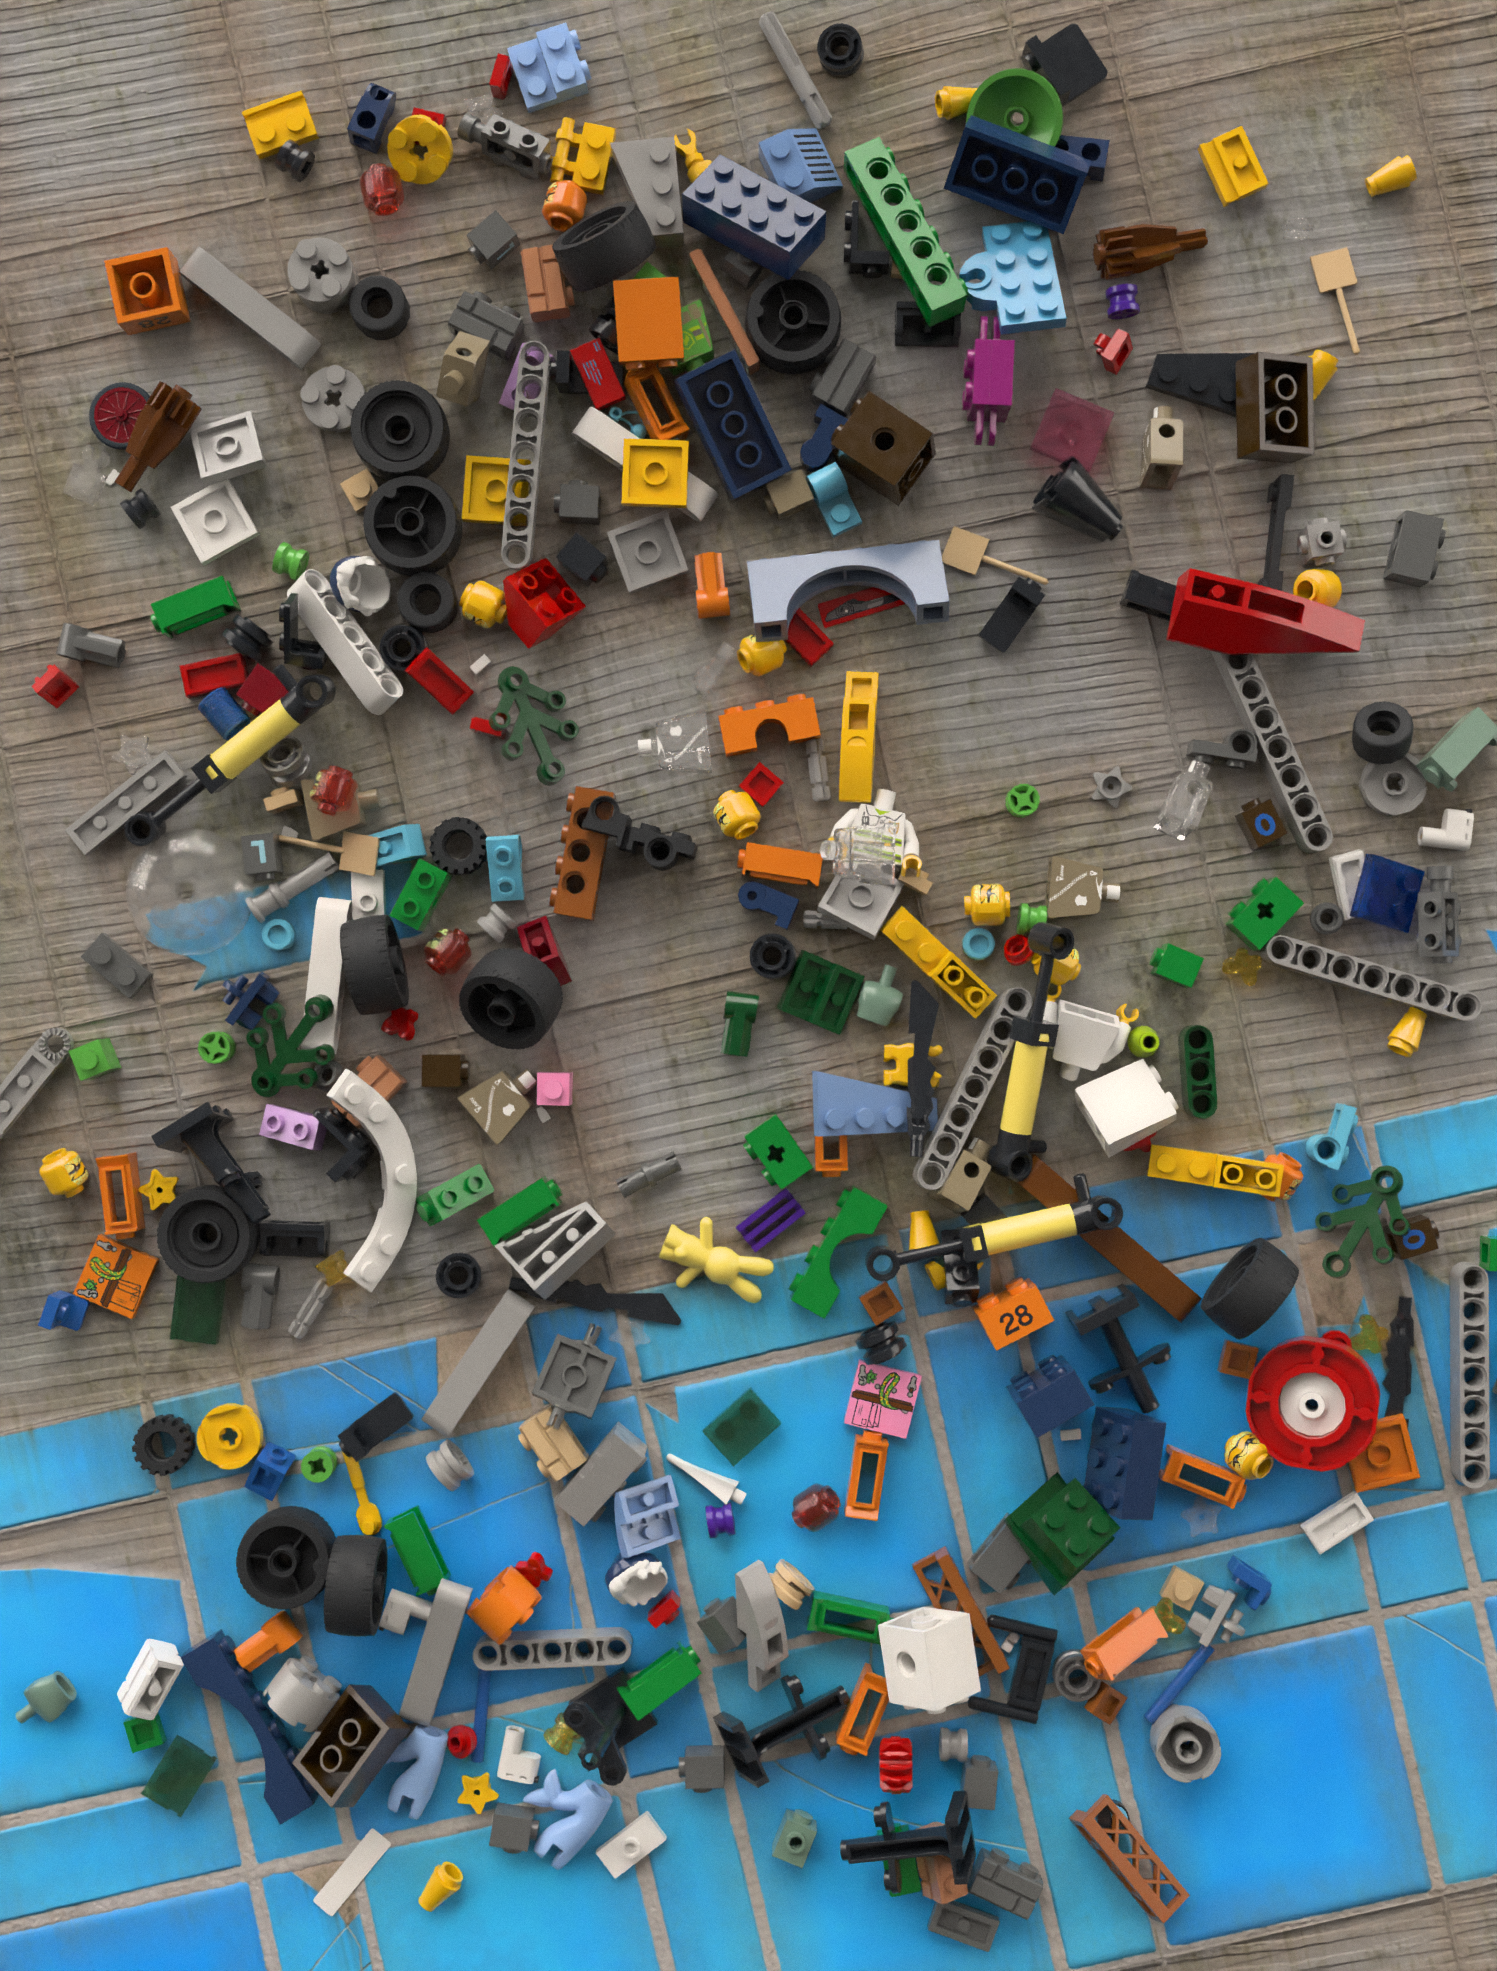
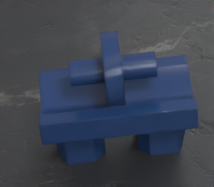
M263 971L259 973L247 991L243 988L249 979L242 974L235 983L228 979L224 981L222 985L229 992L223 998V1001L231 1005L236 997L240 998L225 1019L226 1022L232 1026L237 1023L249 1030H253L263 1016L249 1007V1005L256 997L269 1006L281 993L268 981L269 975Z

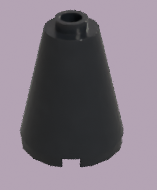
M1073 455L1069 456L1058 466L1063 471H1059L1055 476L1051 474L1034 498L1033 503L1035 505L1032 506V509L1100 542H1104L1107 538L1112 541L1123 527L1120 523L1122 520L1121 514L1080 461Z

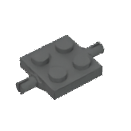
M590 1323L583 1340H572L557 1334L536 1381L532 1395L547 1401L554 1407L546 1425L551 1428L553 1426L555 1430H559L565 1413H576L592 1420L617 1361L616 1357L602 1352L595 1346L602 1330L600 1326L597 1325L595 1328V1324Z

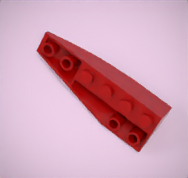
M1189 568L1178 577L1166 640L1227 655L1357 653L1360 651L1365 620L1284 591Z

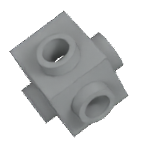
M1318 518L1309 521V525L1300 531L1297 537V550L1302 557L1303 565L1315 563V567H1322L1334 564L1335 559L1344 553V549L1347 546L1344 529H1340L1339 521L1328 522V518ZM1321 536H1324L1325 543L1321 541Z

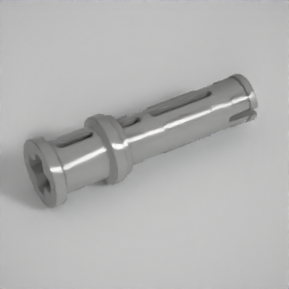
M327 852L326 855L281 883L272 882L268 884L269 888L254 898L248 897L245 901L255 918L260 923H263L265 917L280 907L284 909L288 907L290 899L333 872L340 870L339 864L333 858V855Z

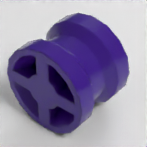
M1119 284L1106 289L1105 296L1110 303V307L1107 310L1109 319H1126L1140 313L1139 304L1135 300V296L1138 293L1136 284Z
M731 1502L724 1503L719 1508H715L712 1505L705 1506L710 1539L717 1538L719 1534L723 1533L729 1536L736 1535Z

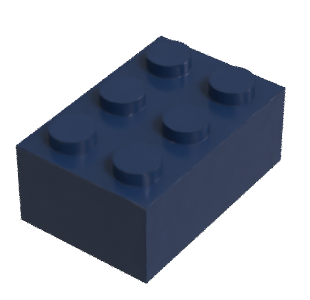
M1050 1355L1038 1363L1039 1368L1029 1374L1027 1371H1023L1010 1379L1012 1384L1006 1386L1036 1438L1094 1406L1075 1370L1062 1355L1058 1357Z
M1096 1406L1092 1421L1090 1450L1087 1455L1088 1464L1083 1487L1108 1514L1123 1520H1153L1166 1422L1128 1408Z

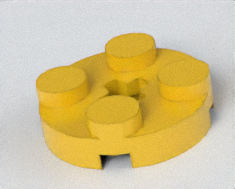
M412 115L403 119L388 136L387 150L393 168L398 172L399 177L403 181L415 184H429L438 180L448 169L453 157V145L447 130L441 124L438 125L425 115ZM415 141H419L421 146L427 147L428 152L424 154V158H419L418 155L414 154Z
M237 1403L222 1404L208 1412L202 1420L197 1431V1446L201 1455L208 1462L211 1461L222 1469H237L249 1463L261 1450L263 1427L260 1419L250 1406ZM227 1428L237 1432L238 1437L235 1439V1444H231L229 1440H223L222 1435L227 1432Z

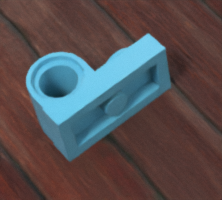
M836 462L806 476L807 484L833 538L862 524V520L848 493L846 480Z
M404 824L368 835L380 838L376 868L427 856L420 824Z

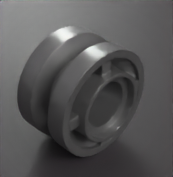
M286 736L260 757V763L264 770L268 773L272 782L280 787H290L300 783L301 780H304L309 775L312 769L310 756L305 751L301 741L293 736Z
M1069 1649L1062 1652L1055 1659L1052 1667V1676L1059 1692L1066 1699L1075 1702L1085 1701L1093 1697L1098 1691L1101 1679H1096L1087 1671L1084 1665L1085 1659L1080 1649ZM1080 1669L1084 1671V1675L1080 1680L1072 1681L1068 1679L1069 1674L1073 1670Z

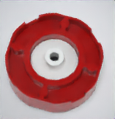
M1306 1335L1298 1336L1274 1346L1262 1357L1249 1378L1246 1416L1252 1433L1256 1435L1260 1443L1266 1446L1267 1453L1279 1462L1291 1467L1321 1472L1344 1466L1368 1447L1377 1429L1381 1393L1372 1369L1354 1349L1338 1340ZM1308 1400H1316L1318 1406H1311Z

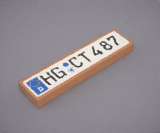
M698 248L690 252V264L748 374L752 375L759 371L760 359L702 250Z

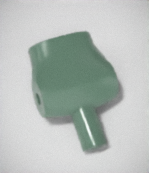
M885 964L879 982L864 981L858 999L856 1016L880 1025L889 1026L891 1019L899 1009L903 997L902 992L891 987L897 968Z
M60 1671L35 1680L23 1692L29 1704L16 1713V1719L18 1722L24 1723L38 1714L49 1723L54 1721L75 1700L77 1695L75 1687Z

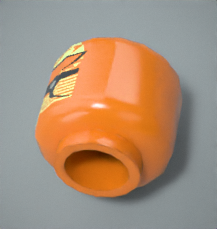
M563 180L551 184L548 187L542 208L543 216L550 227L557 231L565 232L581 221L587 204L586 194L578 184L571 180Z
M1280 1152L1278 1155H1268L1265 1162L1284 1165L1279 1197L1262 1196L1272 1202H1275L1277 1198L1289 1200L1303 1180L1304 1176L1300 1170L1302 1165L1293 1157L1283 1152Z

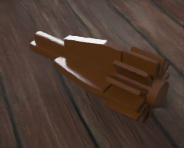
M1140 224L1128 226L1127 228L1120 226L1102 229L1095 235L1098 243L1093 245V259L1097 266V271L1101 270V278H1105V280L1130 276V274L1141 273L1172 261L1175 254L1183 251L1204 248L1208 244V238L1204 228L1177 232L1175 226Z
M159 381L147 400V404H145L137 417L126 448V452L131 456L114 481L116 484L131 493L147 467L155 469L181 443L202 410L195 402L190 400L193 396L191 393L177 384L172 389L166 383Z

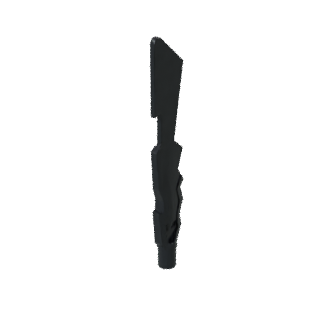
M917 980L911 982L908 1034L915 1033L914 1056L908 1059V1091L911 1097V1108L907 1107L908 1135L911 1140L910 1157H923L924 1136L931 1128L928 1116L934 1108L931 1096L935 1092L930 1080L936 1067L927 1057L939 1008V1003Z
M511 1277L510 1290L525 1292L530 1296L543 1299L524 1279ZM575 1279L572 1282L566 1280L546 1299L556 1303V1299L565 1300L574 1306L603 1312L607 1307L628 1310V1317L673 1325L681 1323L680 1317L663 1293H607L601 1283L585 1286Z
M1399 1296L1397 1315L1389 1324L1392 1335L1386 1343L1388 1356L1384 1359L1389 1370L1382 1384L1390 1392L1384 1417L1403 1414L1404 1397L1411 1394L1412 1364L1409 1352L1410 1346L1414 1347V1320L1411 1317L1412 1297ZM1405 1419L1408 1428L1409 1419Z

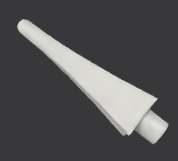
M673 1454L666 1456L669 1462L697 1480L723 1503L727 1504L731 1499L741 1505L747 1494L736 1488L739 1481L700 1468Z

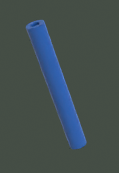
M1202 1644L1144 1714V1717L1150 1723H1155L1158 1717L1169 1707L1215 1651L1211 1645L1206 1647Z
M480 1668L478 1670L473 1728L477 1736V1745L471 1754V1761L475 1763L484 1761L491 1671Z

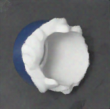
M348 556L339 560L331 571L330 587L336 600L346 609L370 616L372 613L383 609L389 602L391 585L389 583L388 569L379 566L376 558L371 556Z
M620 1552L615 1557L605 1576V1583L610 1594L621 1604H629L633 1607L637 1603L646 1605L652 1597L656 1598L668 1583V1576L662 1566V1562L655 1555L645 1552L628 1558H622Z

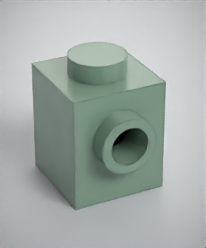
M786 1808L772 1843L773 1857L803 1868L817 1833L816 1820L813 1819L812 1815L800 1809H796L794 1812Z

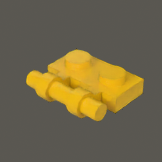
M564 117L561 128L557 129L555 140L558 144L550 168L552 170L550 182L563 181L564 174L573 176L572 181L578 184L583 191L604 195L612 157L610 143L615 142L616 128L584 122L582 134H577L573 132L575 120ZM570 147L579 148L576 162L567 160Z

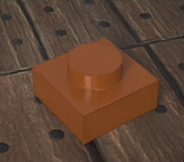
M887 1281L881 1282L859 1296L861 1303L876 1326L903 1309Z
M1225 1339L1217 1370L1221 1373L1249 1379L1254 1370L1259 1348Z
M1101 1680L1098 1691L1088 1700L1084 1708L1111 1725L1127 1697Z

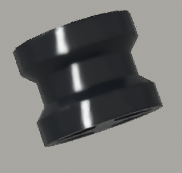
M289 139L279 150L275 166L282 172L288 171L294 180L301 182L310 173L315 161V155L309 150L300 149L297 142Z
M142 488L135 492V496L132 499H125L120 502L123 510L139 529L143 528L146 525V521L151 517L157 518L161 515L154 502Z

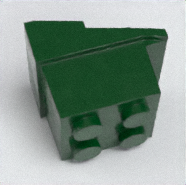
M1058 1471L1004 1520L1033 1562L1031 1565L1053 1595L1065 1587L1115 1539L1113 1535L1120 1529L1119 1525L1076 1478L1066 1484Z

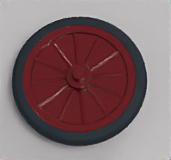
M126 382L114 383L103 388L93 399L89 411L90 426L95 436L108 447L126 450L137 417L145 404H147L146 402L150 395L141 387Z

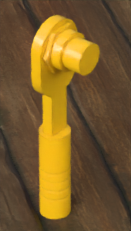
M342 1451L349 1477L360 1505L356 1511L360 1530L365 1535H375L382 1527L379 1509L374 1503L369 1502L359 1461L356 1462L353 1457H347Z

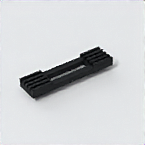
M1281 474L1268 488L1267 503L1272 502L1264 577L1258 581V585L1282 591L1284 571H1279L1285 512L1291 508L1294 475Z

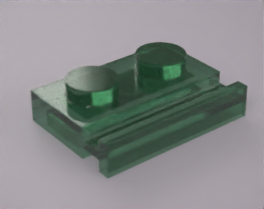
M177 1275L170 1331L171 1340L178 1339L214 1345L219 1343L226 1279L213 1283H198Z
M750 1387L711 1421L702 1432L734 1467L780 1426L781 1420L774 1415L772 1410Z
M177 1734L141 1794L167 1810L170 1808L178 1813L177 1816L181 1818L217 1758L207 1755L203 1749Z

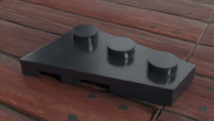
M1254 353L1157 354L1145 388L1236 417L1235 362Z

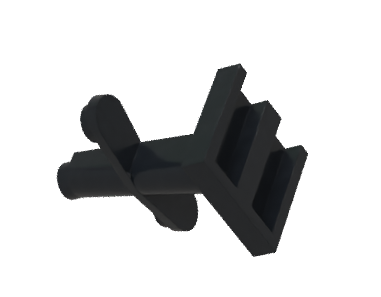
M206 1102L151 1136L158 1148L178 1153L188 1148L214 1177L213 1179L247 1214L253 1224H257L271 1215L269 1212L270 1208L256 1190L262 1185L260 1180L262 1175L258 1171L244 1173L220 1139L219 1129L234 1120L229 1109L226 1108L222 1111L220 1106L214 1105L211 1107L209 1102Z
M1120 1284L1117 1288L1121 1295L1107 1302L1100 1295L1088 1300L1092 1310L1078 1317L1072 1310L1065 1313L1070 1323L1081 1336L1099 1327L1118 1365L1117 1368L1092 1378L1088 1382L1090 1389L1095 1390L1096 1394H1101L1110 1390L1114 1386L1113 1382L1124 1378L1142 1413L1145 1414L1157 1409L1160 1404L1142 1368L1152 1362L1154 1365H1158L1170 1359L1171 1355L1169 1352L1171 1347L1169 1343H1162L1136 1357L1118 1317L1140 1305L1135 1295L1126 1286Z
M624 1666L570 1700L563 1715L565 1723L584 1738L577 1754L581 1759L582 1766L588 1772L598 1768L601 1780L610 1786L621 1783L627 1773V1766L620 1748L658 1723L652 1711L638 1721L619 1694L617 1687L628 1686L626 1682L631 1679ZM589 1753H593L591 1760L588 1763L585 1759V1756Z
M786 1675L781 1678V1683L792 1710L748 1732L741 1720L725 1711L714 1716V1722L738 1775L757 1788L768 1783L769 1779L760 1762V1756L767 1750L800 1732H803L812 1752L819 1761L827 1758V1753L831 1751L830 1746L822 1734L817 1736L813 1725L847 1708L846 1705L850 1703V1699L843 1686L840 1685L803 1704L800 1694L804 1692L800 1680L796 1675L791 1677Z
M967 1790L953 1792L945 1817V1825L896 1832L891 1806L887 1801L881 1802L880 1806L874 1807V1823L876 1827L882 1828V1835L841 1840V1858L843 1861H848L849 1864L888 1860L889 1869L884 1870L885 1890L891 1891L892 1894L901 1893L902 1890L900 1859L935 1855L947 1856L951 1859L954 1884L962 1885L968 1884L976 1857Z

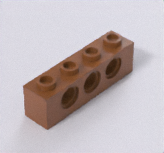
M576 786L575 793H569L566 812H571L569 825L564 824L561 833V843L565 844L564 855L557 858L555 875H560L558 888H552L549 906L554 907L553 913L594 921L609 836L589 830H582L579 826V819L582 815L588 813L590 805L595 798L610 796L615 800L616 795L613 792ZM609 802L600 803L596 808L597 817L601 820L610 819L613 816V805ZM579 845H587L590 849V856L584 862H577L573 856L574 849ZM574 876L582 877L585 882L584 889L577 894H573L568 890V882Z

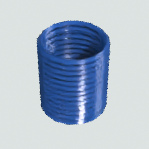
M218 688L211 692L198 706V710L211 723V726L215 728L219 735L223 737V740L231 739L251 721V717L231 697L226 688Z

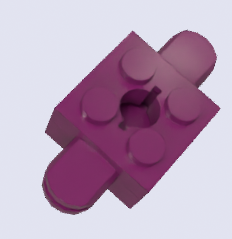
M980 316L978 339H975L972 349H967L966 359H964L963 379H969V381L965 383V391L962 393V411H967V421H975L974 445L982 444L983 424L987 422V446H994L996 422L1005 423L1012 407L1015 340H1000L997 316H994L992 320L991 339H987L988 317Z

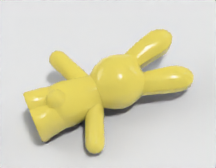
M708 1217L700 1221V1239L685 1233L676 1225L671 1224L659 1254L660 1259L688 1266L676 1279V1285L679 1288L686 1287L704 1271L712 1282L728 1285L741 1298L750 1303L759 1302L762 1292L757 1285L738 1273L767 1276L774 1270L773 1262L768 1259L739 1256L727 1247H713V1223Z

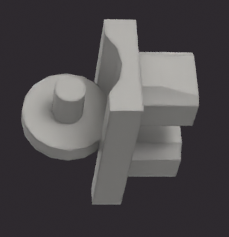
M1211 1584L1208 1586L1201 1600L1216 1609L1214 1615L1209 1619L1200 1612L1195 1611L1187 1624V1627L1200 1637L1199 1643L1208 1647L1221 1625L1225 1628L1220 1638L1226 1642H1229L1233 1633L1240 1636L1244 1635L1246 1630L1239 1625L1244 1614L1235 1609L1230 1618L1226 1617L1239 1593L1232 1589L1225 1591Z

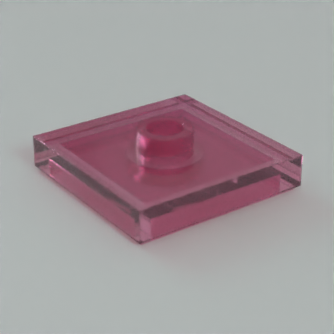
M1055 388L1029 450L1060 463L1073 455L1089 473L1112 421L1114 412Z

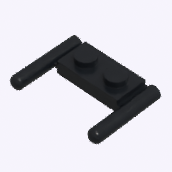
M991 1614L987 1618V1625L989 1627L1023 1635L1007 1696V1704L971 1696L968 1700V1707L973 1710L1036 1724L1058 1630Z

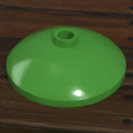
M1022 68L1006 69L987 78L972 96L966 118V123L972 115L1054 147L1058 143L1063 127L1062 104L1054 87L1038 73ZM1015 112L1023 115V122L1020 125L1015 124L1013 121Z

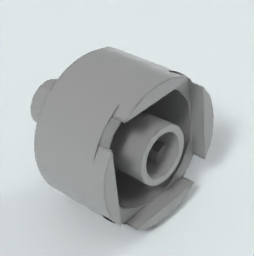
M327 238L303 239L298 243L288 262L289 281L299 298L308 308L318 313L331 314L339 311L346 304L349 305L351 292L359 283V277L348 253L340 244Z
M303 1655L300 1659L289 1658L264 1690L263 1694L264 1696L269 1695L271 1697L267 1702L268 1705L284 1721L294 1727L300 1722L307 1725L303 1731L314 1732L340 1698L339 1691L342 1685L330 1675L325 1676L317 1670L318 1664L314 1659Z
M1172 1704L1151 1726L1149 1744L1163 1771L1172 1779L1189 1783L1192 1780L1207 1778L1215 1771L1221 1759L1220 1741L1213 1726L1202 1712L1190 1706ZM1188 1740H1190V1743H1189L1188 1745L1185 1744V1743H1183V1742H1187Z

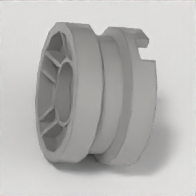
M446 1439L440 1444L438 1451L433 1450L426 1456V1461L433 1474L450 1491H455L460 1487V1482L463 1479L468 1480L474 1475L471 1463L451 1440Z

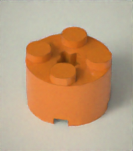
M510 1565L484 1588V1593L479 1599L476 1597L467 1609L466 1614L493 1641L501 1645L513 1632L511 1628L516 1623L521 1626L534 1612L533 1608L542 1599V1596L523 1575Z

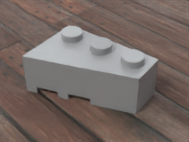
M674 137L610 143L613 160L623 178L625 187L650 227L656 243L655 249L685 246Z
M586 1201L550 1218V1222L535 1229L530 1228L522 1232L523 1235L506 1243L503 1241L495 1245V1247L530 1287L546 1300L614 1237L616 1233Z
M618 1421L591 1453L587 1461L581 1465L557 1494L554 1502L583 1527L589 1520L596 1522L606 1509L604 1503L611 1496L615 1498V1492L621 1491L627 1484L625 1480L632 1472L636 1473L646 1462L647 1445Z

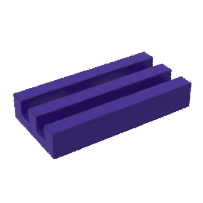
M785 1187L739 1223L736 1229L756 1253L806 1212ZM784 1197L787 1198L789 1202L750 1232L746 1230L748 1225ZM794 1207L796 1212H794L786 1220H784L772 1231L766 1234L758 1242H756L753 1239L756 1235L762 1232L765 1228H767L770 1224L776 1221L784 1213H786L788 1210Z

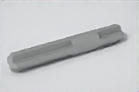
M773 11L763 14L760 17L759 25L815 127L821 130L829 126L832 116L776 14Z

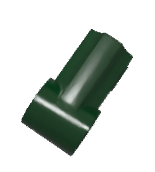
M727 991L723 1016L725 1026L720 1053L748 1056L752 1024H755L759 995Z

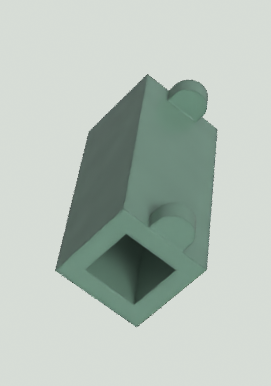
M1479 707L1473 709L1458 720L1422 758L1416 767L1422 772L1424 778L1438 789L1443 786L1450 792L1454 791L1458 786L1454 779L1487 744L1491 746L1497 745V725Z

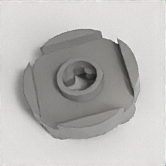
M332 365L313 373L302 387L300 394L303 410L317 428L324 431L341 433L351 430L352 413L357 402L360 401V398L366 391L360 380L352 372L343 369L341 366ZM331 393L342 394L339 398L341 404L338 407H335L333 404L327 406L326 402L329 400L328 396Z
M1407 753L1402 759L1391 764L1367 763L1363 769L1358 787L1370 808L1380 814L1395 816L1412 811L1422 802L1426 795L1427 787H1425L1426 780L1422 772L1416 767L1420 762L1416 757ZM1388 776L1390 778L1395 776L1400 778L1398 785L1401 788L1399 791L1395 789L1390 791L1387 788L1388 782L1386 779Z

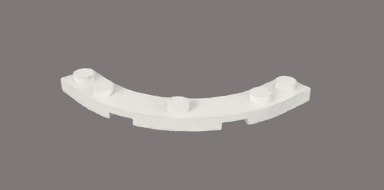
M345 1069L326 1096L351 1114L366 1130L373 1144L377 1146L382 1160L380 1161L382 1189L385 1192L383 1206L378 1210L375 1223L367 1239L343 1273L365 1290L372 1293L398 1254L409 1230L416 1201V1164L410 1139L397 1113L375 1089L355 1073Z

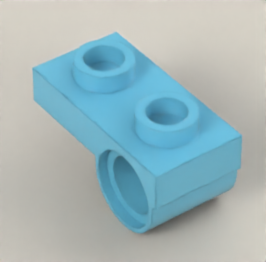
M520 835L487 837L486 850L492 902L524 900L522 843Z
M1336 1103L1327 1135L1315 1134L1306 1143V1154L1312 1161L1339 1170L1341 1164H1345L1349 1154V1146H1346L1349 1134L1354 1133L1358 1123V1116L1355 1115L1357 1108ZM1326 1140L1330 1145V1152L1326 1157L1321 1158L1318 1155L1317 1148L1322 1141Z

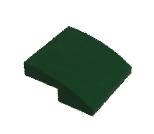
M801 950L777 1009L840 1035L865 976L805 950Z

